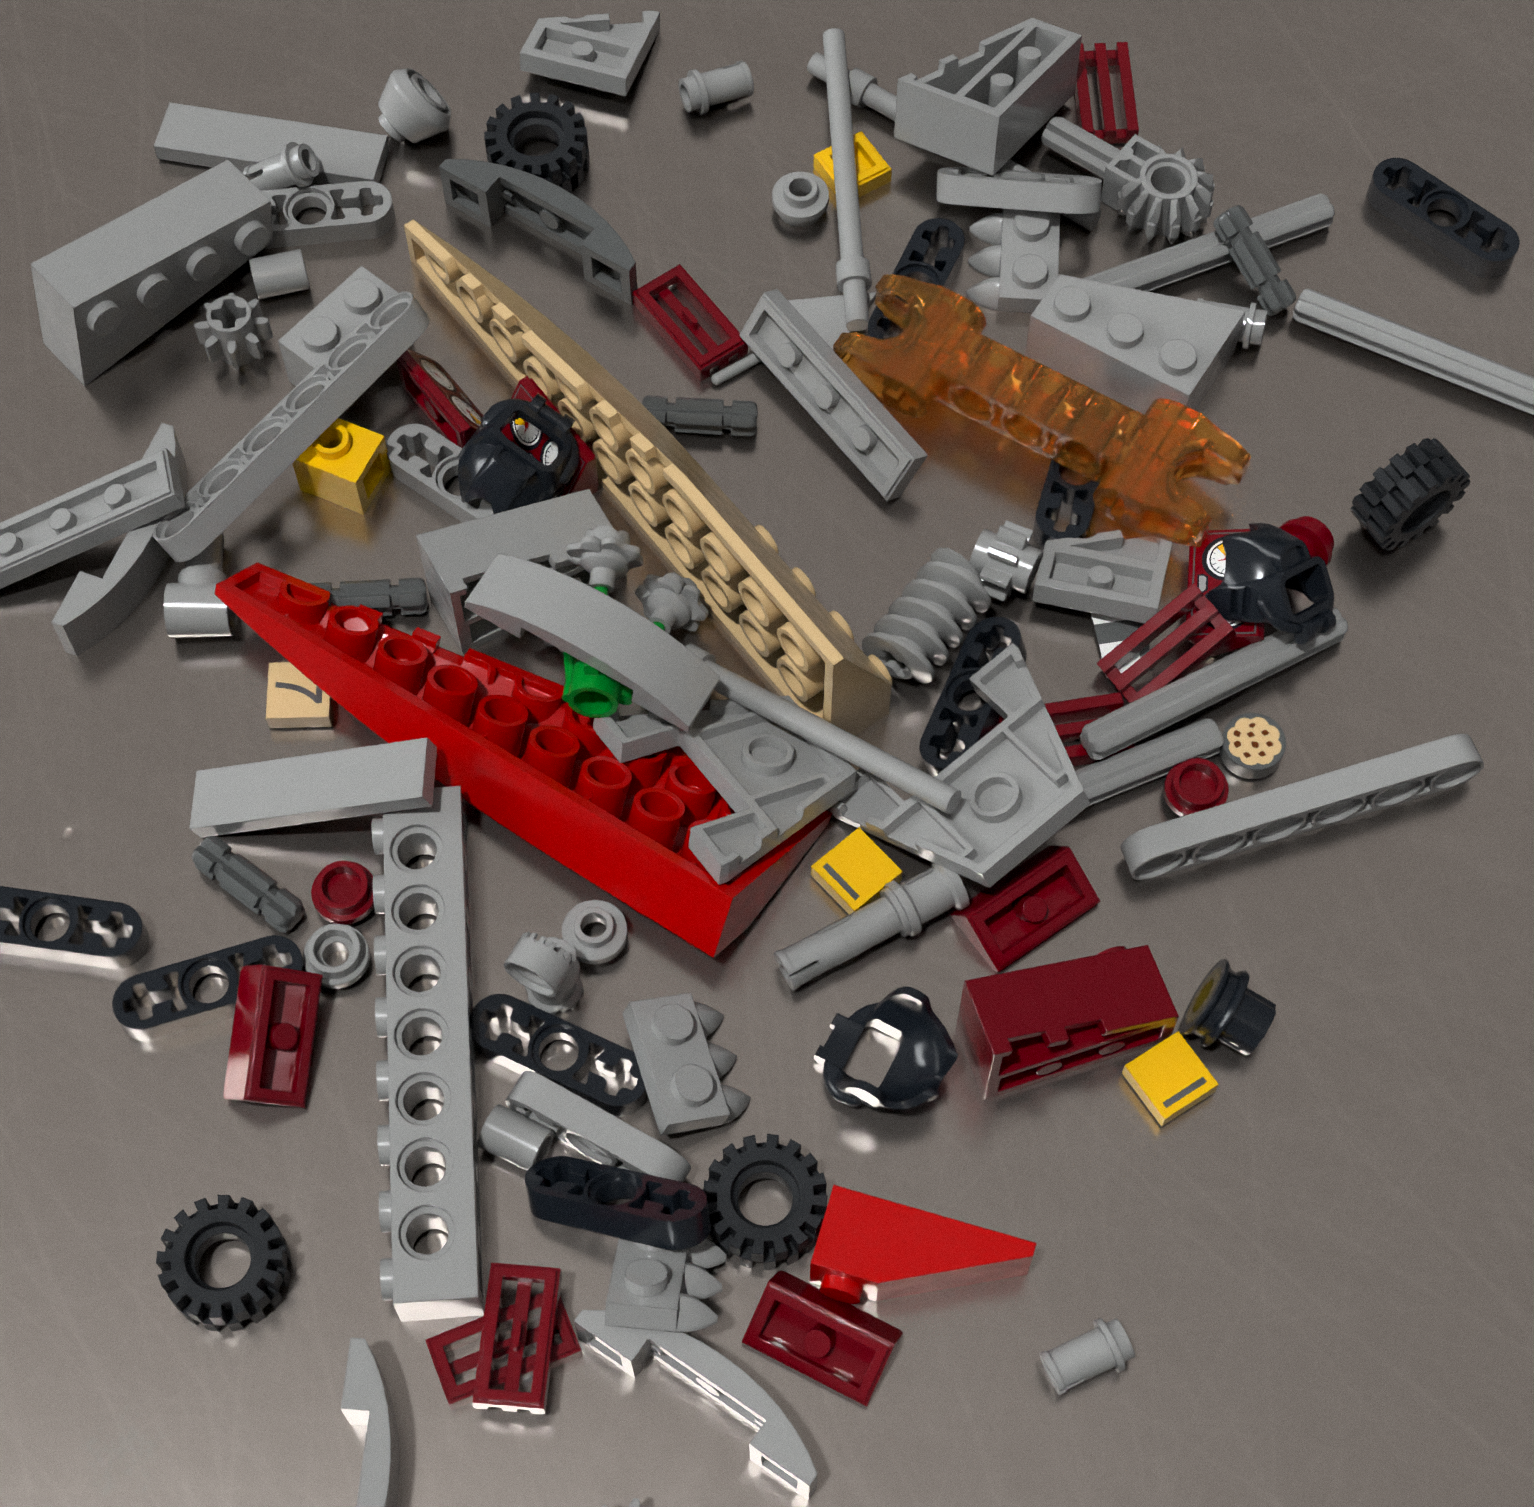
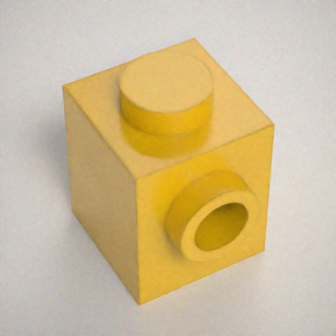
M337 418L292 463L300 490L362 515L367 511L391 471L384 435Z

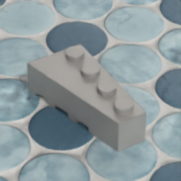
M226 160L31 263L43 343L84 386L88 385L273 242L271 201L229 160Z

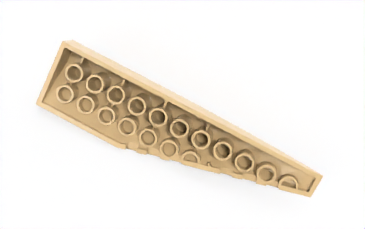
M414 219L404 224L412 263L516 385L519 380L526 376L532 378L563 417L567 414L575 420L572 428L596 456L599 483L675 573L681 577L690 578L697 585V588L700 590V601L775 691L780 696L789 695L799 707L855 736L888 715L892 678L887 668L875 655L866 656L854 642V636L848 623L837 611L832 610L828 612L817 600L815 589L806 574L798 567L790 569L778 555L777 545L770 533L762 525L758 524L754 527L676 438L617 379L546 316L491 273Z

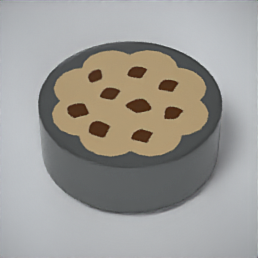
M1245 713L1238 715L1224 729L1222 735L1224 743L1220 748V757L1228 770L1239 777L1246 779L1267 777L1278 768L1286 749L1284 732L1277 722L1263 714Z

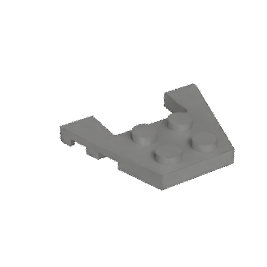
M1014 643L969 678L975 692L1004 720L935 776V778L961 791L960 802L951 814H947L913 795L909 799L903 800L883 779L862 768H859L856 772L853 791L828 808L829 812L836 819L856 828L860 827L869 834L990 888L1090 805L1088 797L1021 652Z
M789 695L780 696L788 700L789 702L797 705ZM731 699L710 700L709 710L700 712L688 732L650 711L648 714L619 716V709L617 708V711L611 716L594 718L593 729L620 763L680 746L734 810V814L691 827L688 848L718 885L731 880L854 789L857 771L847 760Z

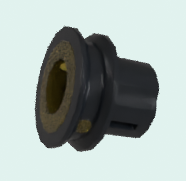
M1222 959L1212 967L1195 991L1182 1018L1180 1032L1183 1035L1192 1033L1198 1035L1200 1044L1203 1047L1209 1046L1218 1039L1247 1056L1256 1049L1270 1028L1276 1014V1004L1247 987L1250 977L1247 971L1234 972L1231 970L1229 961Z

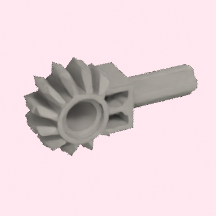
M1053 117L1047 124L1041 138L1043 145L1104 179L1101 202L1117 210L1119 215L1126 217L1128 232L1144 229L1148 243L1156 235L1165 236L1172 245L1179 237V233L1194 237L1196 231L1200 228V223H1206L1207 218L1210 217L1214 203L1212 197L1215 184L1213 175L1204 172L1203 158L1187 160L1183 147L1175 154H1168L1160 145L1156 146L1136 134L1119 150L1063 117Z

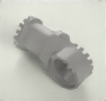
M529 931L523 933L504 963L505 970L512 978L525 986L530 1005L554 1016L559 1011L567 1013L566 1010H573L576 1007V1003L580 1002L581 994L584 992L583 984L580 980V965L576 957L575 948L566 940L557 937L546 938L541 936L539 941L535 940L538 936L537 933L531 934Z

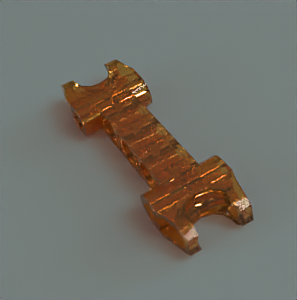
M884 274L875 286L876 299L874 304L882 311L884 316L896 323L904 331L898 336L886 339L870 337L857 332L842 333L834 343L833 351L880 403L907 416L920 418L926 415L936 401L1100 483L1093 493V501L1097 508L1110 519L1139 534L1157 537L1181 545L1200 547L1208 535L1212 517L1205 511L1202 505L1185 494L1178 487L1177 483L1181 480L1198 477L1223 485H1239L1249 466L1251 455L1235 439L1214 425L1203 414L1179 402L1159 398L1153 400L1146 413L1142 414L982 335L987 325L983 312L972 301L941 285L926 283L901 275ZM896 296L901 297V298H902L904 301H906L907 303L901 301V300L898 299ZM1215 454H1218V455H1220L1221 457L1225 458L1228 462L1222 460L1221 458H1219V457L1216 456Z

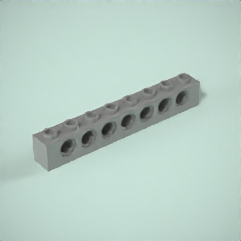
M461 786L434 788L433 805L431 807L386 812L381 816H372L371 822L375 855L384 854V875L373 876L375 913L385 914V935L374 936V961L377 975H386L387 996L376 997L375 1022L378 1038L387 1037L388 1060H379L376 1063V1083L379 1101H389V1124L378 1125L377 1145L380 1166H390L391 1190L379 1192V1221L381 1232H391L392 1258H381L380 1286L383 1301L393 1300V1305L401 1322L484 1315L485 1311L476 1053L472 1038V1028H470V1014L474 1008L467 811ZM426 854L435 857L432 863L424 868L412 869L406 867L407 862L417 855ZM432 914L437 917L435 922L425 929L414 930L407 927L409 921L417 915ZM432 974L439 977L437 984L427 991L415 992L408 989L410 982L420 975ZM435 1036L442 1040L439 1047L430 1054L415 1055L409 1052L411 1045L421 1037ZM436 1099L444 1103L440 1113L431 1119L417 1120L410 1116L412 1109L423 1100ZM435 1163L446 1168L442 1179L434 1185L422 1187L412 1183L415 1172L426 1164ZM438 1229L448 1234L445 1245L433 1254H420L413 1250L416 1239L425 1231Z

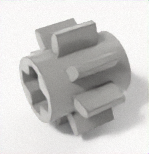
M229 293L227 296H222L212 303L206 302L204 304L207 321L195 323L194 327L199 343L204 344L209 362L214 363L221 359L226 364L232 365L234 369H239L240 366L249 364L256 358L261 360L264 357L260 341L273 338L269 319L263 317L259 300L255 298L247 303L243 298L235 296L234 293Z
M1006 520L1004 526L1000 525L997 533L986 528L981 532L969 562L978 571L982 586L987 590L990 597L1005 602L1006 597H1010L1013 589L1024 594L1028 592L1043 554L1042 550L1029 544L1034 532L1033 530Z

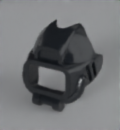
M537 394L531 402L522 399H506L492 405L481 418L480 427L467 441L457 457L459 458L458 476L461 501L466 503L472 499L483 498L491 504L493 514L560 497L567 482L577 470L580 460L577 441L570 432L575 420L567 414L563 417L546 404L547 399L540 394ZM521 418L541 430L558 445L557 457L550 465H544L506 438L501 431L510 422Z
M1250 523L1249 532L1233 533L1223 537L1222 544L1226 554L1224 579L1207 596V599L1215 606L1223 618L1238 622L1269 623L1279 631L1294 634L1296 643L1300 645L1313 640L1316 633H1326L1335 627L1336 616L1332 612L1334 591L1325 561L1319 556L1310 555L1306 544L1302 540L1281 528L1266 523ZM1286 588L1303 593L1314 604L1293 614Z
M904 986L889 993L879 1003L860 1008L849 1018L837 1013L830 1024L833 1030L824 1046L819 1045L813 1058L824 1066V1083L828 1092L835 1100L852 1107L859 1106L862 1103L870 1108L908 1109L933 1101L938 1097L941 1081L954 1065L958 1053L945 1026L933 1012L929 997L917 989ZM866 1027H874L900 1042V1048L878 1088L866 1081L856 1080L843 1071L858 1039Z

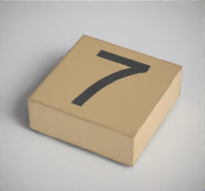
M290 662L269 663L266 721L269 728L332 727L333 699Z

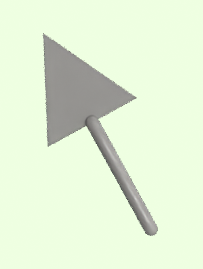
M877 292L867 293L868 308L876 298ZM844 295L788 300L837 354L852 333V331L846 328ZM752 353L713 374L711 382L714 385H720L762 361L755 353Z

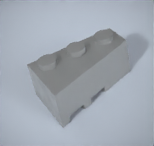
M1030 18L980 41L979 51L958 61V57L951 54L940 59L937 71L918 80V77L913 73L899 78L897 83L894 138L964 164L971 170L985 172L993 176L1075 94L1082 35L1035 18Z
M1060 274L1030 316L1024 357L1180 435L1235 352L1245 310Z
M590 489L416 535L430 599L462 654H465L469 648L475 649L508 633V631L465 608L466 599L498 553L540 564L589 585L590 573L583 567L570 562V555L566 553L567 545L580 542L585 537L587 529H596L600 525L613 527ZM621 574L619 576H616L615 581L624 576H627V574Z

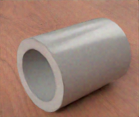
M301 249L249 259L259 300L310 289Z
M498 1104L491 1111L482 1127L478 1139V1147L528 1171L535 1163L546 1158L553 1142L554 1130Z

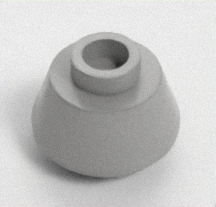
M411 68L396 69L390 74L378 101V106L382 112L378 120L391 137L398 142L408 139L413 143H418L445 132L449 128L451 119L450 107L439 91L425 77Z

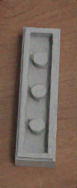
M169 102L154 144L157 159L207 167H215L229 160L240 172H243L246 166L256 164L281 153L282 147L289 142H295L299 145L305 143L315 152L320 166L319 174L314 177L312 183L325 185L357 181H375L379 183L390 146L388 136Z
M778 289L764 292L739 336L883 498L889 501L900 497L928 454Z
M165 448L1 522L0 589L185 507L177 459Z
M420 738L199 770L196 772L189 829L202 838L431 807L433 805L437 746L428 738Z

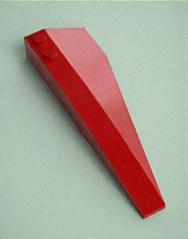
M258 562L216 584L215 595L302 674L387 743L428 738L437 746L435 779L446 787L461 786L463 799L500 825L629 905L636 912L645 915L684 939L691 946L700 949L713 958L750 926L830 822L832 813L826 810L731 880L718 885L688 848L691 827L734 814L735 812L680 746L620 763L593 729L594 718L575 712L568 702L563 701V685L471 648L468 649L464 656L439 647L441 636L419 627L413 631L412 635L382 624V612L362 604L359 607L352 605L337 606L331 603V606H328L329 591Z

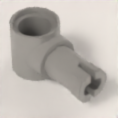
M223 532L199 555L185 561V569L181 570L178 574V583L166 584L164 591V619L169 638L234 636L237 615L215 595L216 584L227 579L222 568Z

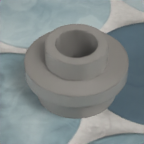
M792 172L784 175L775 183L772 190V204L785 223L795 227H806L817 222L826 211L829 204V190L826 183L812 173Z
M588 900L577 904L567 913L562 924V939L575 948L577 960L583 963L601 964L610 961L622 951L627 941L628 930L624 915L616 906L603 900ZM591 922H600L606 926L605 932L598 937H589L582 930Z
M328 924L315 931L306 942L303 951L304 966L307 972L323 974L321 986L331 989L344 988L354 984L364 975L370 962V950L366 939L357 929L345 924ZM335 951H345L349 954L347 961L342 965L333 967L326 964L328 956Z

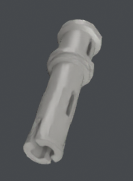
M932 862L931 868L901 884L894 880L885 884L884 889L880 891V898L782 950L775 951L774 957L781 966L779 969L785 981L792 990H795L816 976L844 963L897 933H900L903 937L908 935L913 937L921 932V924L954 907L958 911H962L969 907V897L958 873Z

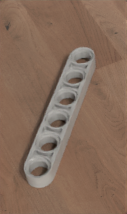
M400 292L377 306L184 495L185 507L161 518L154 529L153 537L175 562L190 560L205 550L425 332L430 323V317L413 294L410 292Z
M1451 735L1149 826L1126 838L1120 848L1132 878L1148 880L1455 787L1476 776L1484 768V762L1470 735Z

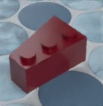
M1144 945L1129 949L1125 946H1116L1093 956L965 980L956 1031L983 1100H987L1158 1044L1172 1035L1179 1015L1149 946Z

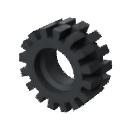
M530 93L531 102L523 103L520 95L511 98L512 109L510 110L503 103L495 109L497 118L490 116L486 123L487 131H484L487 161L536 175L572 193L571 182L579 186L584 180V171L588 172L589 168L587 127H585V121L581 112L575 114V107L568 100L560 107L559 96L549 94L547 102H541L540 93ZM533 140H547L558 145L555 150L540 156H529L516 151L524 143Z
M1429 438L1422 439L1418 446L1416 443H1413L1406 447L1403 455L1395 454L1389 459L1390 464L1384 469L1379 467L1372 474L1375 478L1372 481L1365 482L1359 489L1362 493L1355 496L1352 501L1354 506L1350 508L1351 513L1377 543L1387 551L1393 550L1396 546L1398 548L1405 546L1411 537L1414 540L1423 535V530L1428 526L1433 528L1440 522L1438 518L1442 514H1448L1455 507L1452 503L1460 500L1466 493L1464 489L1470 485V475L1436 438L1432 440Z
M767 1134V1142L756 1143L755 1135L743 1137V1147L736 1149L733 1143L723 1149V1159L720 1162L714 1159L708 1169V1181L704 1180L703 1191L707 1195L711 1222L709 1235L712 1241L718 1240L720 1249L727 1254L729 1259L735 1254L740 1257V1265L752 1268L753 1261L763 1262L764 1270L776 1269V1261L785 1259L788 1266L798 1261V1253L804 1249L808 1253L815 1246L816 1236L820 1232L827 1209L828 1195H826V1179L823 1172H818V1161L811 1153L806 1157L802 1155L801 1144L790 1139L787 1146L779 1144V1135ZM762 1178L774 1179L782 1183L790 1192L793 1202L791 1210L783 1220L768 1226L752 1223L745 1218L738 1206V1199L744 1187L750 1182Z
M217 1195L218 1204L210 1206L207 1199L203 1198L194 1202L198 1211L191 1216H188L184 1210H181L174 1217L179 1226L175 1232L167 1228L165 1229L161 1241L166 1246L165 1252L157 1251L156 1264L162 1270V1274L158 1275L162 1288L187 1320L196 1326L198 1322H201L207 1330L220 1332L221 1325H227L233 1332L244 1329L242 1321L251 1317L254 1323L257 1324L266 1318L262 1309L268 1303L274 1308L278 1306L283 1299L278 1290L281 1285L288 1287L291 1274L287 1269V1264L292 1262L290 1251L285 1244V1238L271 1215L263 1207L261 1210H258L252 1200L241 1197L239 1203H235L230 1195ZM224 1239H234L244 1243L250 1250L251 1261L247 1273L239 1282L229 1287L216 1288L207 1285L201 1280L199 1262L203 1253L210 1245Z

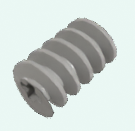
M938 548L931 554L930 562L925 563L918 570L916 579H913L905 586L902 597H898L889 606L888 615L881 617L874 625V632L869 633L862 639L864 654L866 656L873 654L878 657L887 668L891 677L896 679L911 678L926 684L931 682L935 677V670L931 664L939 666L945 664L949 659V652L946 647L956 648L963 642V633L960 629L970 630L974 628L977 624L975 612L983 613L991 606V598L987 590L982 586L979 573L972 563L950 548Z

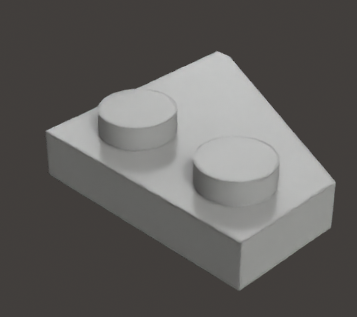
M652 10L642 11V22L610 24L609 13L586 15L581 18H568L566 16L539 18L520 51V70L626 96L660 30V12Z
M1156 524L1155 535L1124 539L1121 530L1097 533L1090 538H1061L1046 541L1034 585L1032 601L1146 623L1158 612L1176 524Z

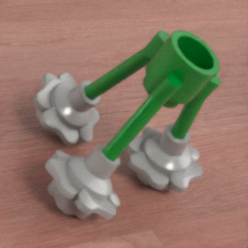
M600 525L596 529H587L585 537L580 542L568 544L566 548V553L570 555V562L583 567L590 573L589 586L606 595L614 592L616 576L626 574L630 569L644 565V558L640 555L641 549L631 545L629 533L624 530L617 531L611 526ZM675 572L667 573L663 577L648 574L643 581V585H639L635 591V595L643 604L645 617L668 634L670 631L679 628L696 631L700 621H704L709 614L708 609L700 601V590L697 588V585L690 578L681 577ZM543 640L544 644L547 647H555L554 645ZM559 649L564 655L565 685L562 699L568 702L575 712L586 717L604 718L614 714L619 704H632V689Z

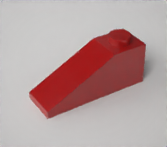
M833 1185L810 1263L809 1282L821 1285L819 1291L825 1296L844 1303L857 1304L860 1302L861 1297L873 1301L887 1300L1027 1275L1037 1243Z

